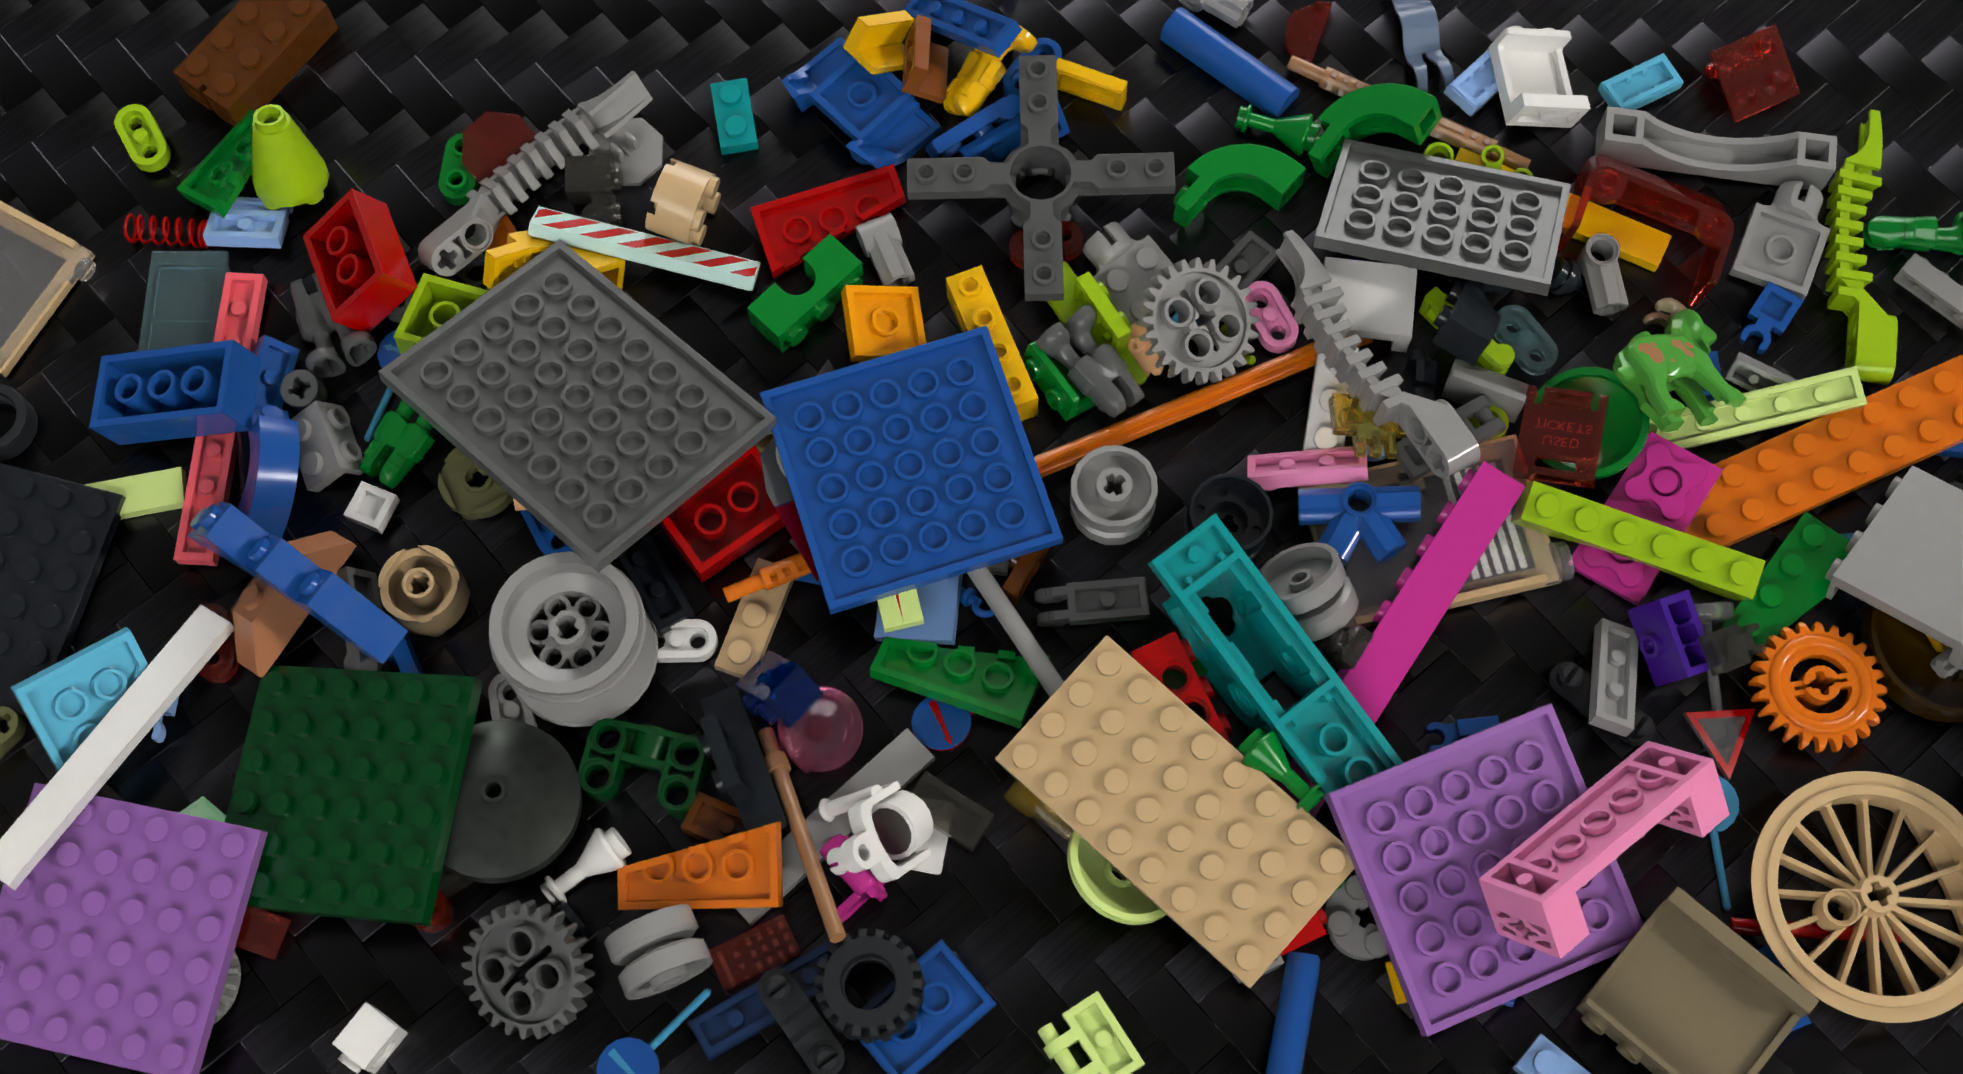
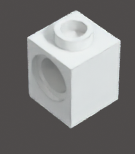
M365 1002L332 1044L343 1052L338 1059L349 1069L358 1074L363 1068L368 1072L376 1074L408 1032L378 1008Z

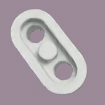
M684 619L671 626L672 630L662 636L659 635L653 623L657 638L665 639L664 646L658 649L657 663L703 662L711 658L718 648V637L715 629L705 620ZM697 637L705 639V644L701 648L691 646L692 641Z

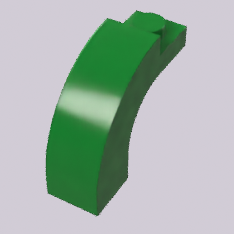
M1397 83L1366 86L1341 97L1330 105L1318 118L1324 133L1315 138L1308 152L1315 172L1326 178L1330 176L1337 166L1345 139L1360 141L1376 133H1394L1420 146L1442 118L1435 96L1416 87Z
M1235 144L1215 149L1198 158L1187 168L1185 186L1180 189L1173 201L1175 204L1173 220L1183 228H1186L1213 198L1231 191L1251 193L1279 212L1302 186L1306 168L1288 155L1266 146Z

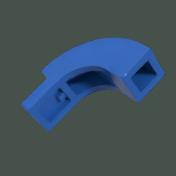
M254 405L251 431H248L250 441L249 471L244 492L237 509L269 534L282 538L292 509L298 477L300 456L298 421L290 420L287 410H281L271 405Z

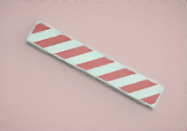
M538 206L529 222L528 235L553 242L561 240L569 246L747 291H753L761 262L688 245L675 240Z

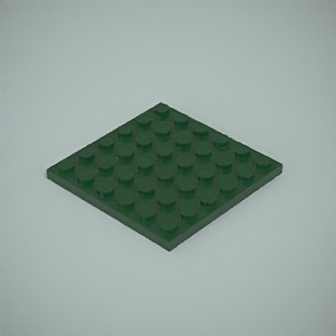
M272 665L263 679H260L225 823L268 832L246 909L430 926L483 681L477 677Z

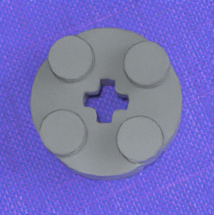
M1353 875L1347 879L1340 889L1336 890L1328 898L1325 904L1324 912L1328 919L1326 929L1330 935L1329 938L1340 952L1353 959L1365 961L1381 958L1388 955L1377 925L1370 923L1366 928L1358 925L1360 917L1355 915L1356 910L1364 911L1369 905L1357 875Z

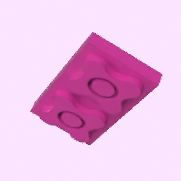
M1650 431L1643 450L1635 461L1628 466L1604 505L1685 533L1721 476L1723 469ZM1583 544L1578 545L1567 563L1568 568L1636 606L1640 605L1661 571L1637 561Z

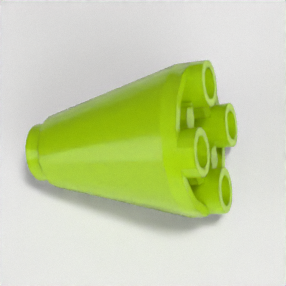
M269 104L258 108L253 115L252 182L257 196L263 201L264 206L271 210L281 207H295L305 203L316 204L324 197L323 190L327 186L329 172L322 156L282 107Z

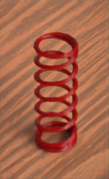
M129 213L124 220L123 232L128 243H136L140 240L143 244L153 241L156 245L166 242L169 246H174L178 242L182 247H187L190 243L195 248L202 247L208 249L211 247L206 246L203 238L208 219L201 220L198 225L197 239L199 244H195L193 241L196 228L193 218L188 221L187 225L189 237L187 243H182L180 240L183 230V222L180 217L175 220L176 240L174 242H169L167 239L170 230V220L167 216L162 219L163 239L160 242L154 238L157 230V219L154 215L149 219L150 238L147 241L141 237L144 230L142 214H139L136 218L132 213ZM129 217H132L134 221V233L131 239L127 232Z

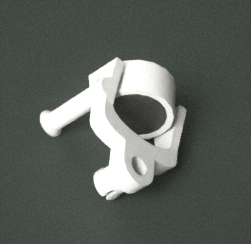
M898 781L883 786L873 785L833 800L823 798L819 803V812L822 818L827 822H832L835 816L848 812L849 823L854 834L844 841L841 847L829 850L827 854L828 865L835 862L839 864L830 868V870L836 875H841L847 871L858 873L870 869L878 881L887 883L899 879L902 875L931 857L932 853L929 848L915 852L926 844L933 834V819L924 801L914 793L905 790L897 791L901 788Z

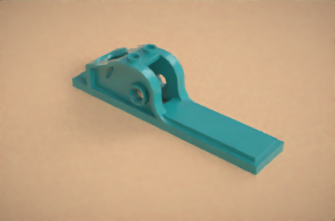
M1216 513L1148 563L1149 567L1172 596L1162 603L1163 607L1183 639L1186 638L1196 658L1208 670L1206 678L1227 708L1251 732L1258 728H1261L1265 733L1272 730L1276 731L1281 745L1294 758L1314 786L1317 784L1322 786L1320 790L1324 794L1403 763ZM1202 597H1223L1229 601L1233 610L1232 619L1235 623L1232 634L1229 636L1223 635L1208 615L1209 610L1202 602ZM1273 670L1291 690L1302 696L1300 700L1286 711H1284L1276 699L1272 700L1259 682Z

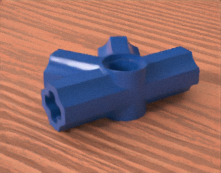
M1363 482L1352 483L1346 488L1298 489L1299 525H1327L1318 543H1326L1336 549L1343 565L1348 563L1360 540L1376 564L1385 563L1397 556L1407 546L1406 541L1393 523L1420 522L1421 520L1419 486L1372 487ZM1353 500H1362L1368 504L1369 508L1359 512L1351 509L1349 503Z

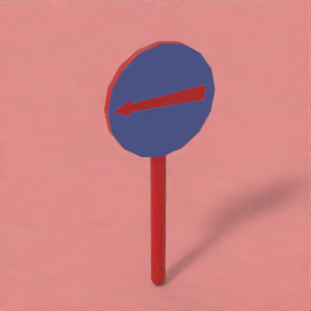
M928 697L920 702L913 712L911 721L913 735L929 750L939 752L952 750L961 745L970 734L971 716L975 713Z

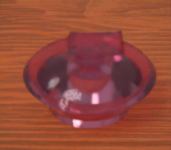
M813 686L801 690L786 703L780 714L778 723L780 750L784 751L787 757L806 775L810 771L824 772L839 768L854 756L862 740L863 720L857 705L847 694L830 686Z

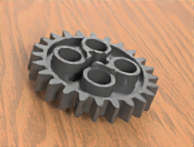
M531 899L522 905L519 900L507 904L506 907L502 905L493 909L491 914L479 920L480 927L470 931L469 935L475 942L463 948L466 953L472 956L471 959L461 963V967L472 971V976L463 981L464 985H471L476 988V991L469 997L470 1001L481 999L483 1005L478 1014L481 1016L491 1012L493 1014L491 1020L492 1027L505 1022V1035L508 1036L518 1029L521 1039H526L533 1034L537 1039H541L549 1033L552 1035L565 1028L564 1025L566 1026L577 1019L575 1013H578L587 1006L582 998L593 991L589 985L584 983V981L595 975L594 971L584 968V963L592 959L593 955L581 953L580 947L587 942L586 937L574 938L573 933L578 926L576 923L567 927L562 924L565 918L564 911L551 917V905L549 903L537 908L535 900ZM524 934L529 936L532 946L527 944ZM550 945L552 951L526 972V978L515 983L506 993L504 987L512 979L525 971L530 966V961L539 957ZM498 961H500L503 965L504 972L500 970L498 966ZM551 965L557 970L559 979L552 973ZM524 992L529 996L531 1005L526 1001Z

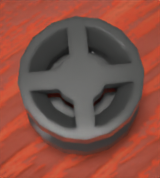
M302 369L294 370L282 380L280 386L281 396L286 403L298 412H301L316 400L327 402L328 389L322 381L309 371ZM302 386L303 389L299 395H296V393H298L299 389Z

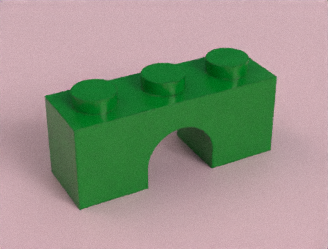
M831 234L826 236L803 257L805 273L814 282L813 287L808 292L800 295H791L784 292L774 283L747 307L751 324L782 353L789 346L798 345L806 337L808 329L818 320L820 322L824 321L833 313L835 305L842 300L841 291L845 285H862L863 283L862 262Z

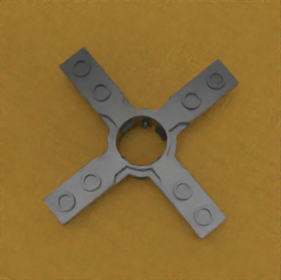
M1056 55L1019 56L1021 146L1010 152L1004 162H989L984 157L907 159L908 200L1005 198L1009 213L1012 214L1010 217L1011 221L1016 226L1023 227L1025 301L1064 300L1062 226L1066 225L1072 218L1070 213L1077 196L1175 194L1174 152L1097 154L1092 160H1076L1069 150L1059 145ZM1054 169V178L1061 181L1066 187L1063 192L1055 197L1043 200L1029 198L1020 193L1016 188L1017 184L1025 179V175L1028 177L1036 175L1052 176Z

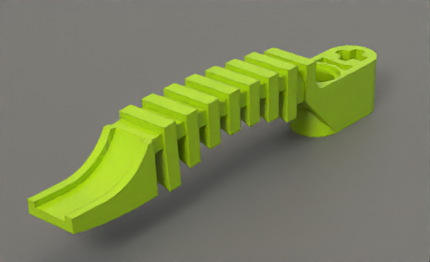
M1870 109L1867 122L1865 124L1861 123L1859 126L1857 153L1844 160V165L1835 173V177L1829 184L1828 192L1832 194L1827 200L1826 208L1831 210L1826 216L1825 225H1829L1831 230L1827 238L1829 244L1825 248L1824 258H1829L1828 263L1825 265V274L1830 275V277L1826 281L1825 291L1832 293L1827 301V309L1843 311L1848 317L1845 368L1857 366L1861 382L1888 385L1893 378L1896 366L1898 319L1896 316L1888 315L1865 291L1864 287L1873 282V273L1857 271L1860 267L1867 264V255L1855 254L1864 244L1863 238L1854 237L1863 231L1864 222L1858 220L1866 215L1867 207L1864 205L1872 200L1873 191L1882 184L1881 177L1872 176V170L1879 171L1881 169L1883 147L1880 111Z

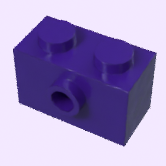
M1689 590L1627 610L1655 687L1686 679L1717 667Z

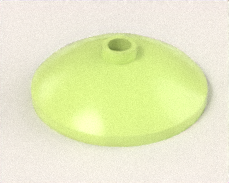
M1073 831L1067 850L1069 873L1081 897L1095 911L1108 919L1128 925L1152 923L1166 915ZM1112 871H1116L1120 875L1121 880L1116 878Z

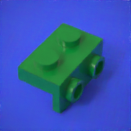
M1036 341L1028 344L1022 359L1031 381H1035L1043 391L1049 406L1053 410L1058 411L1065 422L1096 406L1090 397L1082 394L1067 378L1068 368L1056 359L1049 358L1036 345Z

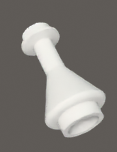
M611 827L606 832L596 828L577 864L555 880L547 875L544 877L546 882L540 888L554 906L559 902H567L564 893L586 877L617 871V869L627 866L625 858L632 852L615 828Z

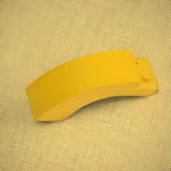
M528 230L508 234L506 245L485 251L483 284L491 290L555 242L528 235ZM567 245L622 290L626 260Z

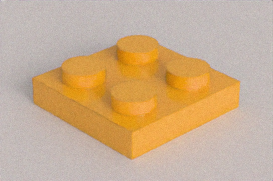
M844 286L841 296L851 362H865L926 344L918 287Z

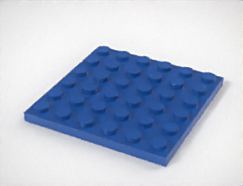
M987 325L760 392L763 407L777 417V424L772 428V435L830 615L1063 542V536Z

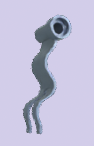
M1392 0L1394 10L1401 23L1404 56L1407 64L1415 73L1418 89L1428 93L1427 67L1422 59V54H1425L1429 61L1437 65L1443 77L1445 88H1447L1454 81V74L1450 61L1441 51L1438 17L1431 1Z

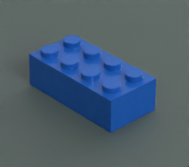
M234 340L101 356L89 428L118 445L251 431L261 358Z

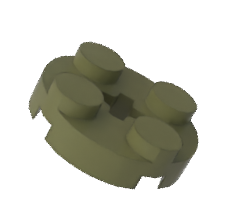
M455 448L448 454L444 460L446 464L442 469V473H439L438 487L443 499L453 511L462 515L463 518L473 521L492 517L502 512L513 502V497L490 477L482 487H470L469 484L474 481L473 474L480 472L482 476L487 474L458 448Z

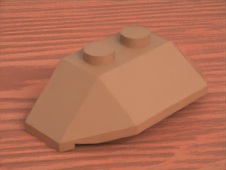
M333 531L286 541L318 567L335 574L342 568L357 546ZM253 577L230 609L232 625L234 626L233 634L237 662L263 679L309 613L259 579Z

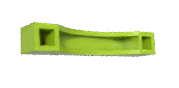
M1536 481L1524 484L1526 487L1517 500L1510 523L1548 536L1587 545L1637 561L1678 577L1698 588L1735 601L1752 600L1754 598L1766 562L1765 560Z

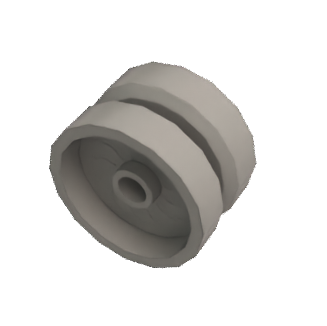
M1122 445L1102 446L1090 451L1076 464L1070 484V514L1077 529L1090 540L1104 545H1123L1137 539L1150 526L1156 508L1158 495L1157 475L1151 463L1136 450Z
M1311 542L1288 548L1268 560L1259 570L1312 642L1333 635L1347 625L1356 614L1359 604L1357 594L1349 577L1346 576L1344 566L1336 549L1326 543Z
M689 904L669 906L648 913L620 927L604 941L611 962L614 965L626 966L618 979L628 1000L641 999L669 990L697 976L712 964L713 959L706 942L700 938H691L699 926Z

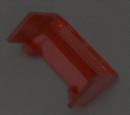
M1605 155L1592 156L1585 162L1580 169L1565 212L1557 253L1561 252L1578 230L1589 199L1605 205L1615 203L1696 235L1698 240L1706 245L1688 301V305L1695 307L1718 283L1733 238L1734 223L1724 206L1712 197Z

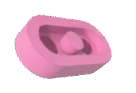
M1252 282L1247 287L1251 291L1245 297L1246 302L1262 301L1266 304L1264 308L1255 307L1249 311L1250 316L1260 318V322L1251 325L1253 331L1259 334L1258 340L1267 351L1280 354L1291 350L1297 341L1299 328L1280 292L1269 282ZM1274 332H1279L1284 336V338L1281 340H1276L1272 337L1271 334Z

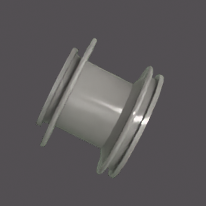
M572 551L557 552L538 557L523 565L509 577L499 590L492 605L489 618V645L493 660L500 673L511 684L519 700L543 720L569 727L593 726L599 720L604 718L613 719L626 712L640 699L648 688L656 670L658 638L652 620L644 609L637 589L630 579L615 566L608 564L598 573L578 554ZM576 629L578 631L574 637L565 639L564 635L569 630ZM601 631L609 634L607 639L602 642L594 641L597 633ZM589 655L592 657L591 661L584 666L577 665L579 658ZM551 656H562L561 661L557 665L550 666Z

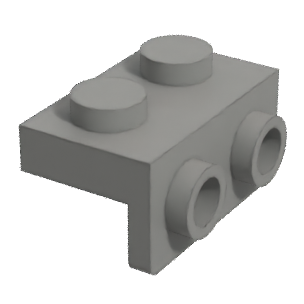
M316 400L290 419L298 421L300 436L299 468L307 491L320 492L345 473L354 475L364 473L360 470L363 459L362 451L355 439L350 424V417L342 405Z

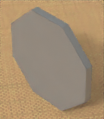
M632 118L607 139L597 132L593 135L600 146L593 151L589 149L588 166L609 186H641L662 167L663 136L643 118Z

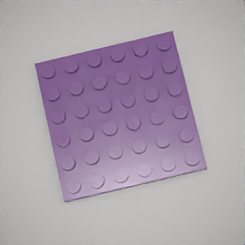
M1552 703L1543 705L1324 795L1353 863L1355 873L1421 1036L1428 1037L1620 953L1643 924L1619 864L1615 860L1576 892L1590 934L1561 959L1497 934L1478 879L1587 791Z
M34 783L28 806L46 785ZM95 795L15 891L3 883L0 893V1039L149 1074H199L268 832Z

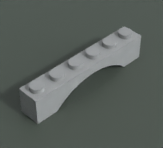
M1607 106L1597 127L1594 161L1780 186L1785 181H1802L1801 189L1808 190L1809 186L1813 185L1822 191L1836 171L1837 136L1798 131L1760 138L1717 137L1693 133L1671 126L1658 120L1646 111Z

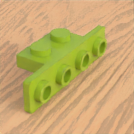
M1063 261L1064 300L1047 301L1063 325L1078 309L1089 304L1097 314L1096 323L1091 332L1096 343L1099 346L1110 344L1121 360H1124L1127 370L1139 386L1144 384L1147 376L1127 349L1132 330L1127 316L1122 311L1117 312L1110 302V294L1101 281L1096 282L1090 272L1077 277L1068 263Z

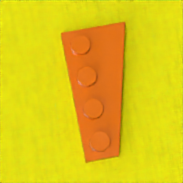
M781 821L617 869L618 910H657L679 904H689L691 909L783 906Z

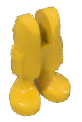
M1020 26L1022 31L1000 58L974 49V51L970 50L957 77L951 81L946 89L944 109L953 115L968 117L975 115L1006 73V68L1001 63L1003 57L1012 50L1025 54L1032 52L1038 43L1036 38Z

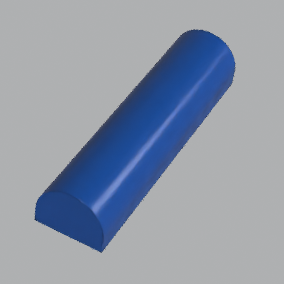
M1179 7L1166 21L1161 31V41L1269 117L1280 118L1298 98L1300 92L1298 87L1185 8Z
M1302 952L1287 953L1265 1074L1302 1073L1321 966L1318 955Z

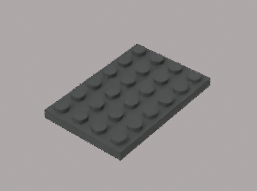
M1345 139L1317 227L1313 247L1548 296L1571 184Z

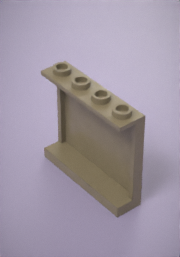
M1677 886L1663 898L1575 1009L1583 1014L1581 1019L1587 1027L1599 1035L1607 1034L1618 1044L1616 1049L1623 1057L1634 1064L1640 1062L1653 1074H1758L1800 1018L1810 1014L1820 1000Z

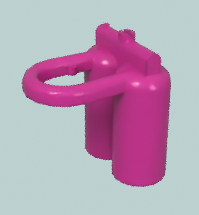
M841 833L837 834L821 848L820 855L827 861L829 850L841 847L844 841L850 837L848 835L843 836ZM838 862L830 864L831 867L839 865ZM870 869L858 873L847 871L839 875L854 892L837 908L841 922L843 923L870 897L877 898L879 902L887 898L888 894L883 886L885 883L878 881Z

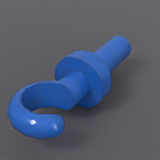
M961 586L960 603L965 607L972 605L973 612L981 618H988L994 615L991 609L982 610L979 608L982 600L977 597V590L972 587L965 589Z

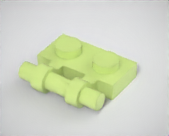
M1098 991L1062 1014L1070 1030L1061 1036L1052 1023L1045 1025L1037 1031L1046 1045L1043 1048L1050 1060L1055 1059L1064 1074H1132L1145 1065L1143 1059ZM1077 1042H1079L1091 1061L1082 1069L1068 1049Z

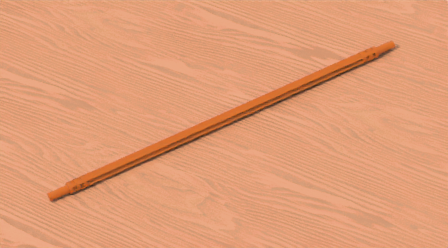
M1360 338L1362 342L1357 347L1360 348L1363 345L1373 342V339ZM1315 342L1039 454L1034 458L1041 478L1077 464L1088 452L1097 448L1123 445L1315 366L1317 352L1313 347ZM801 553L762 567L758 569V574L726 586L722 590L727 602L730 603L764 588L766 591L772 590L775 587L782 586L812 572Z

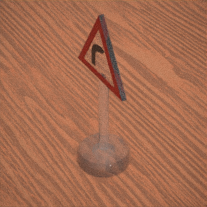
M1731 602L1694 605L1715 662L1716 656L1711 624L1725 622L1733 617L1734 608ZM1716 667L1707 671L1712 711L1685 712L1683 715L1712 759H1714L1715 764L1725 779L1730 780L1755 709H1722Z

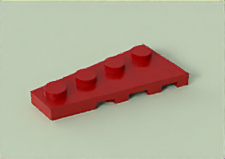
M894 164L750 207L774 279L802 263L803 257L829 234L840 241L856 231L855 226L883 216L906 203Z

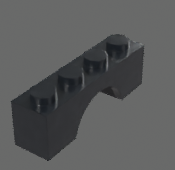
M1458 278L1461 282L1456 280L1445 297V301L1450 303V305L1444 304L1433 322L1439 328L1432 343L1473 366L1491 342L1502 318L1488 302L1485 292L1506 294L1510 288Z

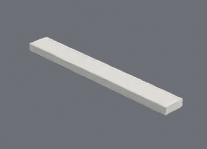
M200 604L0 839L1 882L14 891L18 888L234 631V626L231 622Z

